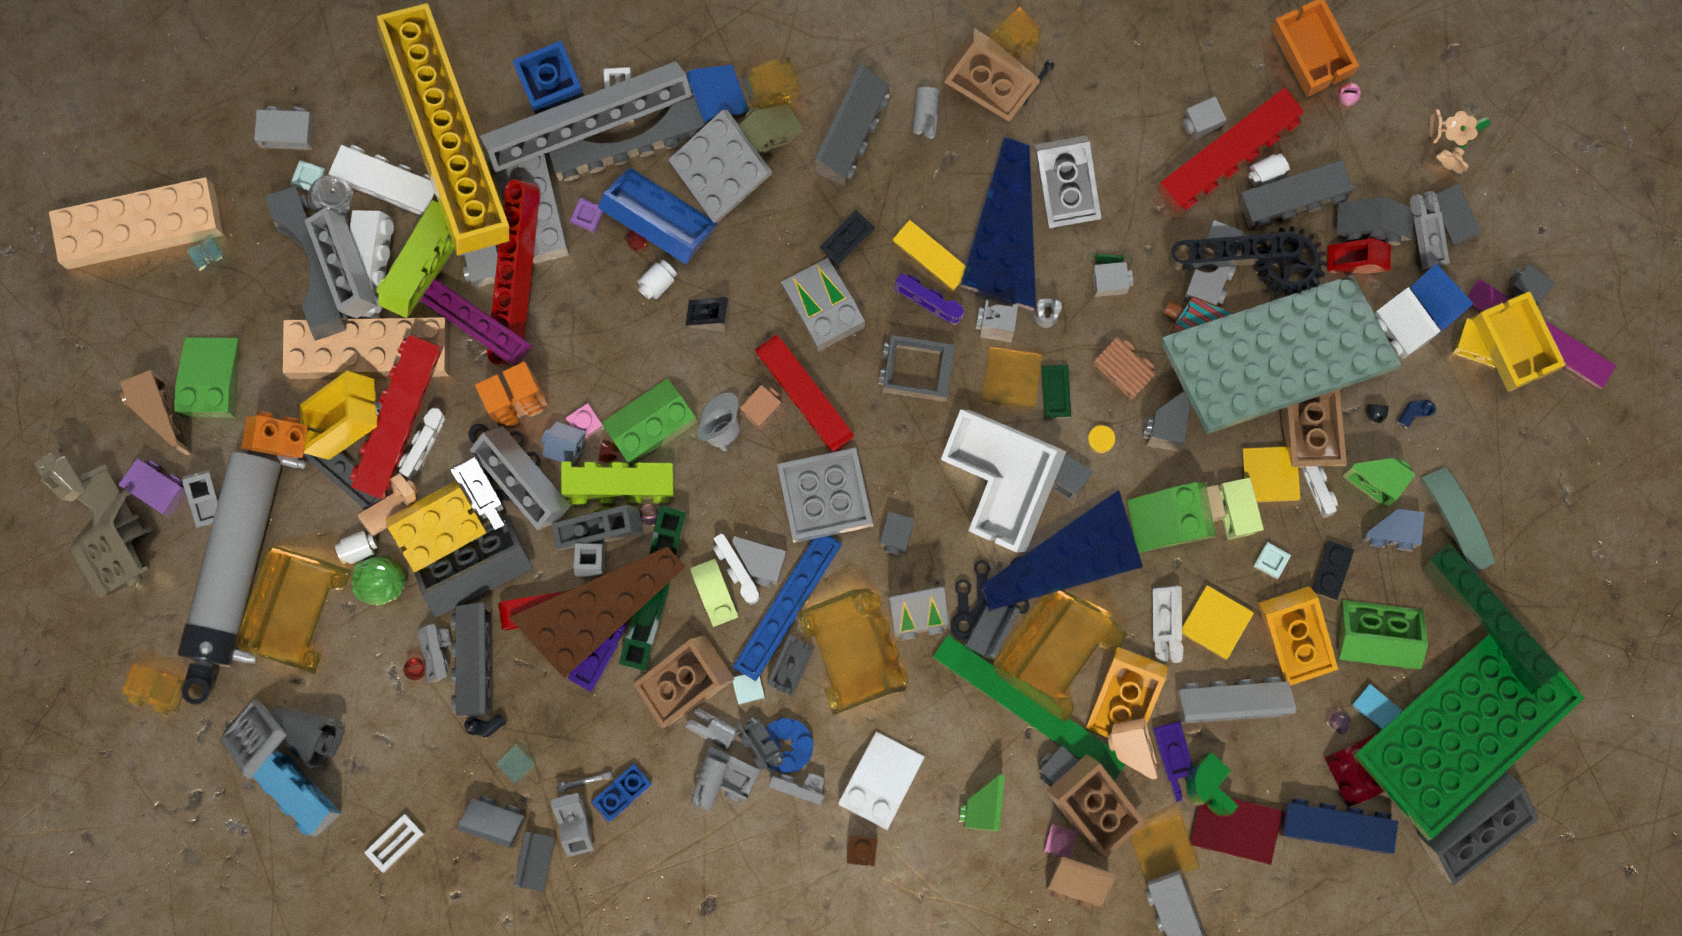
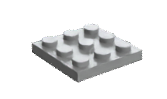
M722 110L669 159V162L713 223L719 222L773 174L728 110Z
M856 448L777 464L793 543L873 527Z

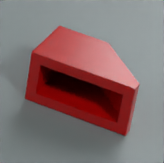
M1369 238L1328 245V272L1370 274L1391 270V244Z

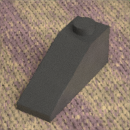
M623 505L552 523L557 550L574 548L575 544H597L644 534L639 507Z

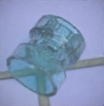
M211 235L204 238L201 244H193L187 248L192 261L199 271L207 268L210 262H218L224 258Z

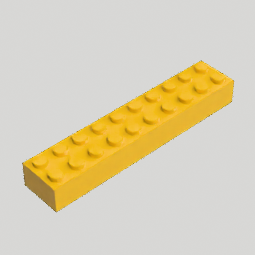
M428 3L377 16L378 33L456 254L461 255L508 242L509 225Z

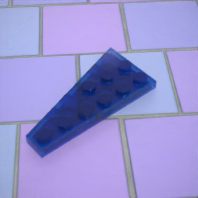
M1004 137L959 286L1035 311L1036 290L1030 145Z
M1119 490L983 583L981 588L988 611L1143 568Z

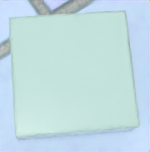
M299 160L290 185L317 195L326 170Z
M1267 542L1253 567L1275 579H1279L1291 555Z
M746 675L734 677L733 685L738 705L765 698L760 676L757 681L752 680Z

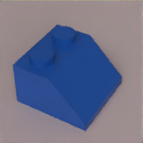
M1437 263L1409 288L1439 328L1440 332L1437 335L1473 305V302Z

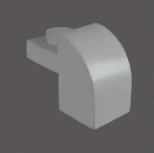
M209 470L182 477L196 528L212 524L218 501Z
M606 542L575 544L574 573L576 577H601L605 575Z
M578 793L552 799V809L559 825L561 843L567 857L594 851L586 809Z

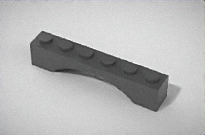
M693 97L674 103L655 126L629 140L616 143H595L579 140L550 151L549 154L558 180L572 181L577 179L579 174L588 171L589 173H597L605 168L604 166L613 163L621 165L630 161L629 158L638 155L640 157L652 155L656 149L677 147L681 141L694 137L707 125V122L703 121L696 100Z
M295 186L266 195L265 199L277 231L296 242L309 259L310 284L302 308L314 340L316 341L346 331L343 320H346L347 316L339 312L305 223V220L309 218L305 213V210L309 209L305 195L299 196Z

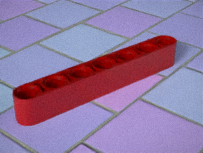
M515 179L509 181L504 190L503 211L509 225V241L498 246L491 317L524 340L540 190L535 183ZM487 349V356L492 364L512 366Z

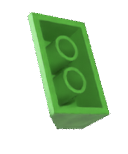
M668 378L601 422L630 467L698 423L696 417Z
M1342 600L1338 634L1339 660L1395 666L1406 669H1422L1428 648L1424 610Z

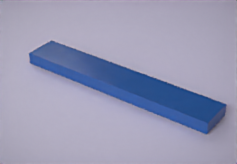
M831 536L813 539L735 662L734 669L757 681L840 550L842 543Z

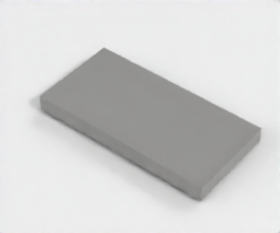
M253 698L223 734L220 741L242 774L250 779L284 739L286 733L265 705L257 698Z

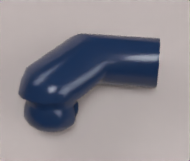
M1427 399L1411 401L1407 404L1396 423L1402 428L1409 429L1415 418L1434 415L1436 405Z

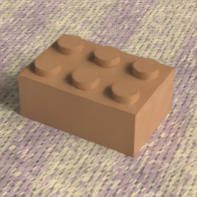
M1085 755L1046 790L1047 794L1090 849L1103 859L1112 854L1146 823L1103 766L1088 755Z

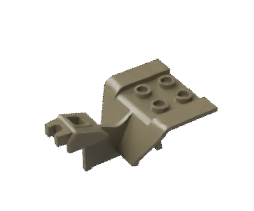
M52 453L41 457V460L35 462L34 465L41 476L40 480L56 496L66 501L78 499L92 511L93 519L73 542L71 551L97 597L101 598L124 583H127L128 587L141 581L143 579L141 574L149 569L147 566L142 567L131 542L140 536L147 535L153 530L150 526L142 529L137 520L139 518L138 514L133 515L125 502V498L130 496L131 493L127 490L119 492L108 473L107 466L104 464L78 477L66 456L56 459Z

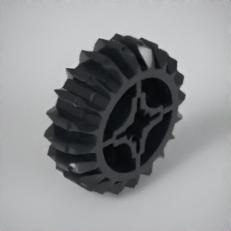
M1291 226L1288 232H1295V227ZM1283 227L1278 230V233L1286 232ZM1301 229L1298 234L1303 239V250L1310 259V265L1299 254L1294 259L1293 266L1287 272V262L1272 263L1280 269L1279 277L1273 272L1270 263L1257 264L1261 266L1254 270L1255 274L1263 273L1259 283L1268 281L1267 291H1270L1272 287L1277 289L1275 292L1276 296H1279L1282 291H1285L1286 297L1292 295V291L1295 294L1298 292L1302 293V290H1311V286L1316 287L1320 284L1317 278H1323L1325 272L1321 269L1327 266V262L1319 259H1322L1326 253L1325 251H1317L1322 245L1321 242L1314 244L1311 242L1314 234H1310L1308 238L1303 236L1305 229ZM1262 244L1263 247H1257L1259 253H1269L1266 245ZM1292 245L1288 252H1295V246ZM1293 273L1300 275L1305 273L1308 275L1300 281H1287Z

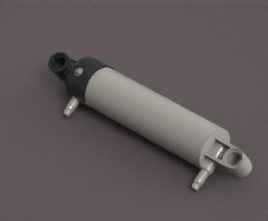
M246 449L244 453H230L187 623L184 625L177 652L180 657L195 660V664L189 663L185 682L182 686L184 700L192 705L204 704L211 695V688L216 669L211 668L212 664L231 667L233 660L244 663H256V655L236 650L238 634L281 466L285 465L304 469L307 463L305 460L286 458ZM193 684H201L204 688V694L199 699H192L189 695V688Z

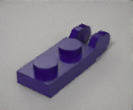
M903 273L899 275L894 286L895 291L935 316L950 322L952 325L961 322L964 314L961 304L958 305L954 300L946 302L941 293L934 289L928 290L920 285L921 282L912 275L906 276Z
M624 623L615 632L611 640L607 639L571 672L568 679L593 693L619 646L618 643L628 625Z
M1180 721L1152 728L1167 781H1170L1175 801L1180 802L1182 801V792L1177 779L1183 777L1187 779L1193 764Z

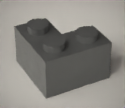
M1384 196L1338 203L1337 234L1346 237L1348 242L1363 240V238L1384 240L1393 246L1401 245V241L1412 240L1413 213L1409 206Z

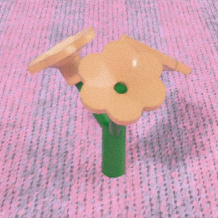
M1435 109L1433 114L1430 115L1429 137H1431V142L1437 143L1441 137V132H1446L1447 139L1455 140L1459 147H1455L1452 153L1448 150L1438 153L1437 159L1442 162L1445 168L1462 174L1469 167L1462 158L1465 146L1469 140L1477 137L1478 131L1490 126V120L1487 117L1477 120L1474 116H1468L1465 111H1459L1454 117H1449L1446 121H1442L1440 110Z

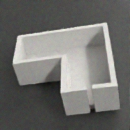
M960 409L941 460L988 480L969 532L990 541L996 540V544L1016 553L1026 552L1066 451L971 410Z

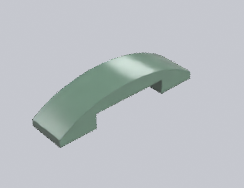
M1445 466L1420 478L1432 502H1436L1460 549L1458 550L1460 556L1475 573L1494 564L1495 560L1483 529L1466 496L1447 467Z

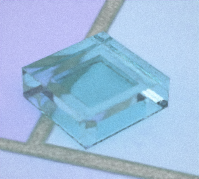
M517 745L497 764L515 784H518L536 765Z

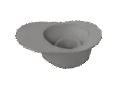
M722 393L708 402L702 412L697 433L701 441H708L712 446L720 447L723 451L729 450L731 442L740 434V424L737 419L738 398L735 394Z

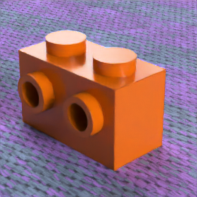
M257 411V415L246 416L241 449L286 458H303L308 426L298 424L299 419L292 417H282V420L273 419L274 414Z

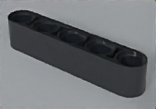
M1295 232L1182 240L1173 245L1168 260L1170 265L1176 270L1290 262L1300 254L1304 242L1302 237ZM1283 243H1293L1296 249L1295 252L1286 251ZM1256 245H1266L1268 247L1269 253H1259L1256 249ZM1229 247H1239L1242 251V255H1232L1229 251ZM1204 248L1212 249L1215 252V257L1211 259L1206 258L1202 250ZM1183 250L1188 254L1189 258L1185 261L1179 260L1175 252Z

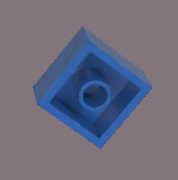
M562 41L512 60L535 115L584 96Z

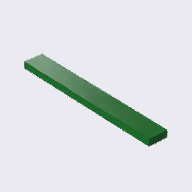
M947 635L932 657L1060 747L1063 746L1077 759L1081 760L1085 755H1088L1099 762L1113 781L1116 780L1126 765L1118 760L1116 751H1111L1110 746L951 636Z

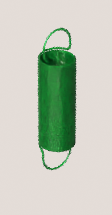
M1097 253L1094 262L1100 264L1124 262V257L1129 256Z

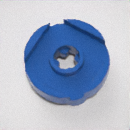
M782 718L770 723L765 728L770 737L762 743L766 744L773 739L780 749L781 745L779 742L782 739L785 741L791 739L793 741L791 744L793 751L790 753L785 751L783 753L782 759L784 762L780 766L774 767L772 765L769 768L780 773H791L801 770L812 757L813 741L811 733L805 725L793 719Z

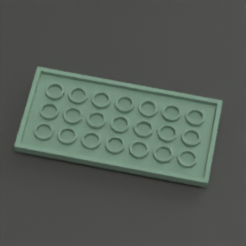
M1353 275L1162 337L1160 342L1206 434L1397 370L1401 365Z

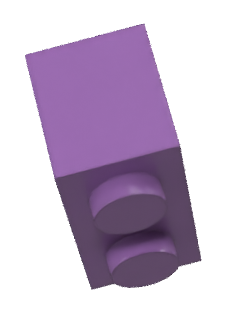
M137 458L119 483V486L170 518L186 495L185 489L181 487L183 481L171 473L167 477L159 471L162 467L152 460L147 459L146 462H143Z

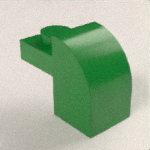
M1212 752L1202 754L1190 769L1186 779L1187 793L1195 806L1205 804L1207 801V807L1216 815H1230L1237 809L1238 805L1219 786L1232 770Z

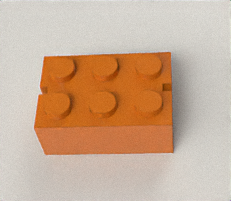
M1325 0L1312 1L1302 6L1299 12L1295 9L1275 19L1271 30L1306 97L1328 88L1330 83L1334 85L1353 76L1357 71L1359 64Z
M525 361L502 372L514 398H512L508 388L504 389L498 375L475 384L489 416L499 427L510 428L520 422L521 416H536L544 411L543 407L548 405L534 374Z

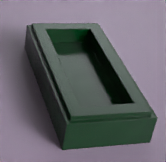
M1068 364L1042 365L1044 420L1070 419L1071 401Z

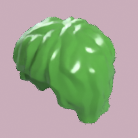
M374 556L355 565L351 584L353 585L352 591L358 600L370 605H384L399 598L405 589L407 580L405 579L406 573L398 562L387 556Z

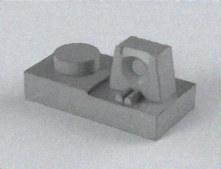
M435 624L426 625L417 630L427 683H434L447 677L448 664L440 649L451 645L449 629H436Z
M781 773L779 778L772 776L770 788L822 806L825 797L822 795L823 777L809 773L801 788L799 785L794 784L795 778Z

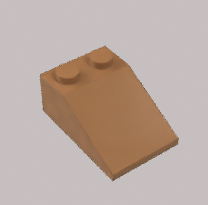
M975 28L972 29L944 67V82L1009 122L1040 83V79L996 41Z
M151 370L121 381L120 384L123 390L119 393L124 405L129 406L172 447L185 455L191 454L178 414L174 412V403L166 381Z
M1340 389L1280 409L1281 423L1291 467L1347 465Z
M702 635L688 640L633 683L660 727L664 729L716 695L735 679L707 636Z
M1056 857L1046 889L1052 891V897L1067 901L1069 896L1078 899L1077 905L1093 910L1094 905L1102 906L1116 874L1064 857Z

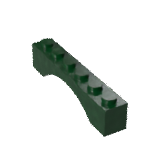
M660 506L649 555L669 547L677 557L679 556L689 518L687 512ZM672 580L633 615L619 660L621 667L648 673Z
M1451 544L1429 559L1422 568L1424 573L1439 590L1460 603L1479 621L1501 649L1513 674L1531 694H1534L1561 671V668Z

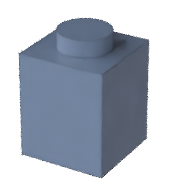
M556 421L550 430H545L542 436L541 444L544 445L542 456L559 462H571V466H573L582 454L586 431Z

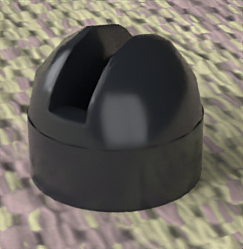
M1367 404V418L1372 423L1376 421L1377 423H1382L1387 419L1389 406Z

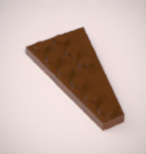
M665 547L513 615L509 619L563 678H566L686 566L669 547Z

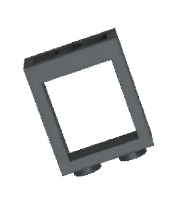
M891 335L890 343L885 342L883 358L887 359L886 369L881 368L879 384L883 385V392L946 402L955 345ZM897 348L943 355L937 391L891 384Z

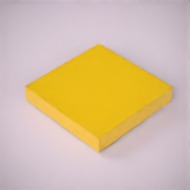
M1287 447L1244 448L1241 450L1243 479H1251L1257 503L1300 500L1298 467H1291Z
M1206 585L1182 626V635L1227 660L1254 612Z

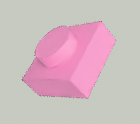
M588 403L566 417L570 426L586 431L585 439L603 428Z
M1051 824L1044 851L1071 859L1078 832Z

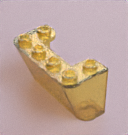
M868 588L853 589L797 612L805 638H816L832 687L824 689L832 715H838L906 690V684H908L907 674L904 669H901L898 662L899 651L896 645L891 642L888 634L890 632L889 623L886 618L882 617L879 608L881 607L880 598L876 592H872Z

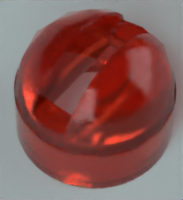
M633 230L624 237L627 244L637 253L647 244V239Z
M602 440L598 461L612 462L617 458V455L611 454V451H619L615 443Z
M411 658L405 663L403 671L408 679L419 680L426 672V665L420 658ZM421 664V669L409 672L408 667Z

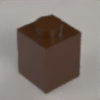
M850 836L847 864L875 867L878 839Z

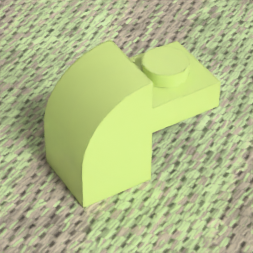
M716 559L690 568L713 627L738 618Z

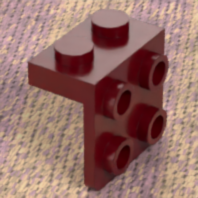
M1377 733L1324 757L1348 807L1367 801L1385 792L1353 756Z

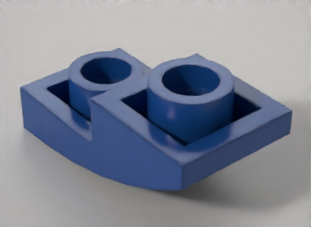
M633 764L614 780L607 789L592 800L591 804L609 824L652 784Z

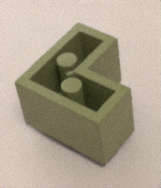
M788 103L778 106L771 104L761 110L758 107L746 113V119L743 122L738 123L761 157L771 148L789 144L803 131Z

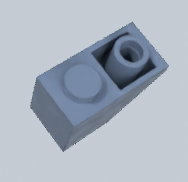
M1397 509L1362 535V541L1370 542L1369 546L1385 548L1386 544L1397 545V550L1413 551V548L1422 545L1425 512Z

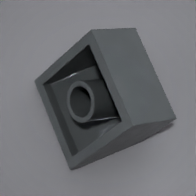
M1185 391L1156 410L1152 418L1148 417L1143 431V438H1147L1146 446L1179 451L1185 442L1191 404Z
M482 795L479 800L472 798L456 830L509 848H517L527 816L521 815L522 809L506 804L505 809L495 806L496 800Z

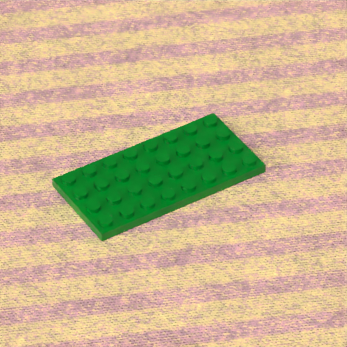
M1488 633L1353 756L1427 840H1431L1582 702L1585 697L1561 671L1534 694H1531L1513 674L1501 649Z

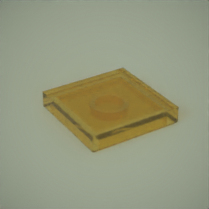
M990 347L982 401L1035 409L1043 355Z
M1182 815L1139 829L1130 836L1147 886L1149 880L1178 870H1181V873L1184 874L1201 868Z

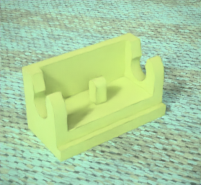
M1250 478L1222 483L1218 486L1226 517L1222 521L1227 540L1253 535L1264 530Z

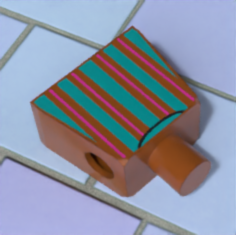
M1192 297L1186 307L1171 299L1163 312L1176 320L1170 331L1171 334L1233 314L1196 297Z

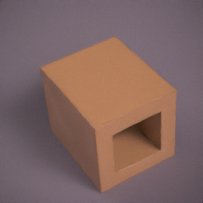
M761 385L739 408L740 412L761 431L782 408V404L779 401L781 396L773 388L769 387L766 389Z

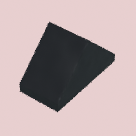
M718 297L689 300L685 326L726 332L730 311L728 298Z

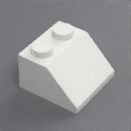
M1409 287L1374 313L1396 355H1400L1402 359H1405L1426 345L1440 332Z

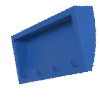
M632 168L625 171L603 193L598 206L600 210L684 264H687L694 257L718 224L713 223L709 217Z

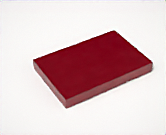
M1231 798L1238 805L1237 809L1230 815L1219 816L1207 807V801L1205 804L1198 805L1189 843L1190 846L1268 865L1272 864L1283 813L1282 810Z

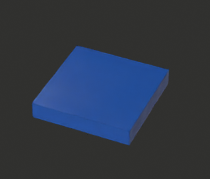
M732 65L693 69L686 73L704 122L711 121L722 110H728L733 118L745 116L750 111Z

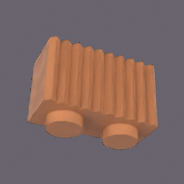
M1116 338L1095 359L1093 365L1130 400H1133L1156 376V373L1153 371L1155 367L1148 359L1144 357L1140 359L1134 354V346L1126 339L1121 341L1119 338Z

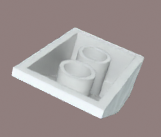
M876 732L838 805L888 830L924 756Z

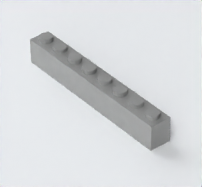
M675 61L483 134L479 138L486 159L496 173L691 98L692 94L685 72Z

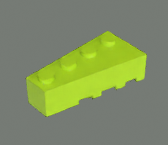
M431 201L398 258L393 262L386 278L381 279L376 290L379 293V306L405 318H408L455 251L438 202Z
M561 462V494L573 506H586L588 501H598L599 505H614L616 500H625L626 504L629 505L642 504V500H653L654 504H667L669 499H675V467L673 463H635V467H629L628 463L612 462L608 464V468H602V464H596V462H584V464H581V467H571V462Z

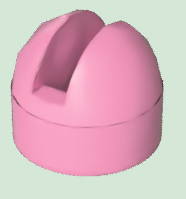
M1347 83L1341 87L1338 97L1341 103L1351 106L1358 102L1361 91L1357 84ZM1344 90L1355 91L1356 93H1344Z

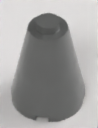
M280 705L268 710L286 733L281 743L313 770L322 769L325 766L322 762L327 757L332 759L336 754L343 738V730L339 728V725H343L342 721L333 717Z

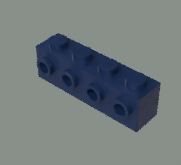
M1293 798L1292 803H1284L1280 828L1281 837L1385 854L1395 853L1399 821L1391 820V814L1374 812L1373 817L1363 815L1364 810L1349 807H1347L1346 812L1336 811V805L1320 803L1319 808L1308 806L1309 801Z

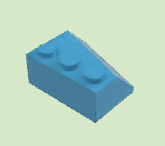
M273 751L252 776L259 783L260 787L278 802V807L286 815L290 814L297 821L295 823L296 827L305 836L308 834L318 836L341 814L287 753Z

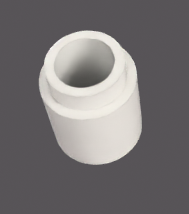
M1272 154L1251 165V172L1248 173V177L1254 187L1263 186L1285 178L1286 174L1290 172V167L1282 154Z
M664 260L654 263L638 280L640 285L638 290L647 299L651 297L658 299L674 282L673 278L677 273Z
M362 530L340 539V543L335 544V548L342 564L348 562L353 564L375 555V549L378 548L375 536H372L370 533L368 534L366 530Z

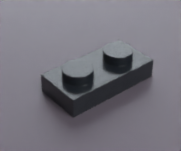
M855 210L819 247V250L837 267H840L875 231V227Z
M1327 541L1311 587L1316 595L1333 601L1338 600L1354 549Z

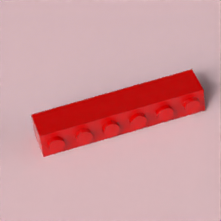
M1284 87L1162 180L1157 188L1176 213L1182 209H1185V211L1190 210L1199 202L1197 200L1199 196L1203 193L1209 195L1219 187L1218 182L1226 177L1229 180L1240 171L1238 167L1246 161L1250 164L1261 154L1259 150L1266 145L1268 148L1274 146L1281 139L1280 134L1286 130L1290 133L1302 123L1300 119L1305 111Z
M409 335L408 339L403 338L398 353L401 354L398 364H393L388 378L392 379L389 388L383 390L379 400V404L382 407L379 415H377V427L373 429L369 440H364L360 449V454L363 455L360 465L356 464L350 476V479L353 480L352 488L380 499L387 497L392 484L391 478L395 476L444 346L416 335Z

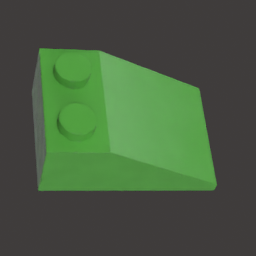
M185 337L175 384V413L181 417L236 418L239 338Z
M1195 482L1127 500L1137 553L1216 537L1206 483Z

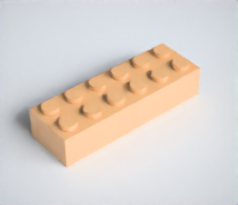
M206 177L49 211L58 263L66 269L224 236L215 188Z
M445 317L343 320L346 331L316 341L312 336L307 320H284L283 374L289 379L337 378L346 371L369 378L389 377L393 364H398L401 354L398 353L403 338L408 339L409 335H416L444 346L432 377L450 376V324Z

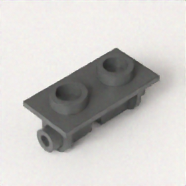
M752 717L746 722L747 726L744 728L738 723L737 726L741 730L738 737L746 749L751 746L756 753L752 758L760 770L765 768L770 775L773 774L769 767L772 765L774 767L780 766L784 762L782 759L784 755L780 752L773 739L766 744L762 743L770 737L762 721Z

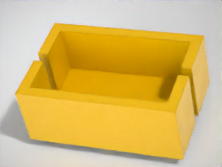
M1530 291L1508 300L1505 304L1501 303L1485 310L1473 319L1508 392L1550 375L1566 365Z
M346 371L300 404V424L307 425L309 429L322 432L317 433L307 430L304 453L330 460L377 427L376 405L373 404L376 399L373 378Z
M457 480L386 518L387 528L399 548H402V553L414 573L486 534L484 523L475 513Z

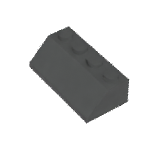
M861 64L815 158L817 174L844 186L848 179L852 180L858 169V165L855 163L859 155H865L869 146V142L866 141L869 133H875L880 122V118L877 116L881 109L886 110L891 99V95L888 94L889 85Z
M509 516L504 518V526L496 530L492 525L486 527V534L414 573L421 595L435 618L452 611L455 606L472 601L489 590L496 589L503 583L522 576L527 571L533 569L528 554Z
M485 603L455 606V613L451 614V628L456 630V640L451 642L452 657H456V668L451 670L452 684H456V695H452L451 699L452 711H456V716L460 718L493 717L492 608Z
M1505 771L1433 839L1427 840L1422 833L1417 836L1426 853L1454 886L1539 818L1525 787Z

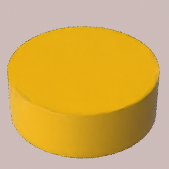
M1099 425L1090 431L1088 444L1093 451L1106 453L1113 448L1115 434L1111 428Z

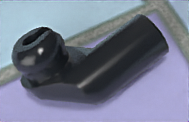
M498 713L488 722L476 719L475 717H469L465 720L464 727L469 735L486 739L507 723Z

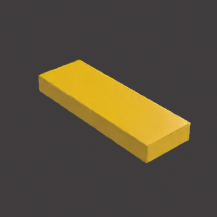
M911 220L893 238L892 242L953 292L971 272L967 266Z

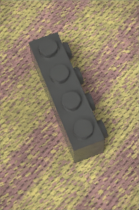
M1341 160L1244 191L1240 194L1238 200L1248 228L1256 226L1257 229H1262L1270 226L1273 220L1282 218V221H1287L1297 217V213L1304 210L1312 213L1322 209L1323 204L1332 202L1333 205H1337L1338 203L1345 202L1354 189L1345 164Z

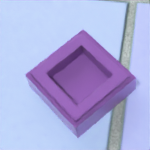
M580 198L570 223L595 233L604 212L598 208L599 205Z

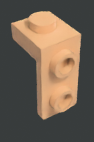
M400 473L391 478L393 494L358 514L360 522L372 536L387 528L386 518L417 502L415 495L418 492L416 487L410 480L405 481Z

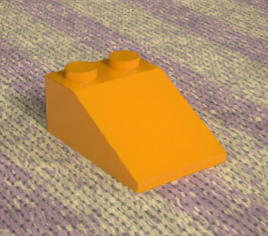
M1310 586L1258 603L1284 682L1289 681L1291 686L1339 670L1319 598Z
M1117 647L1086 729L1108 737V735H1111L1113 724L1145 718L1148 723L1166 680L1168 666Z

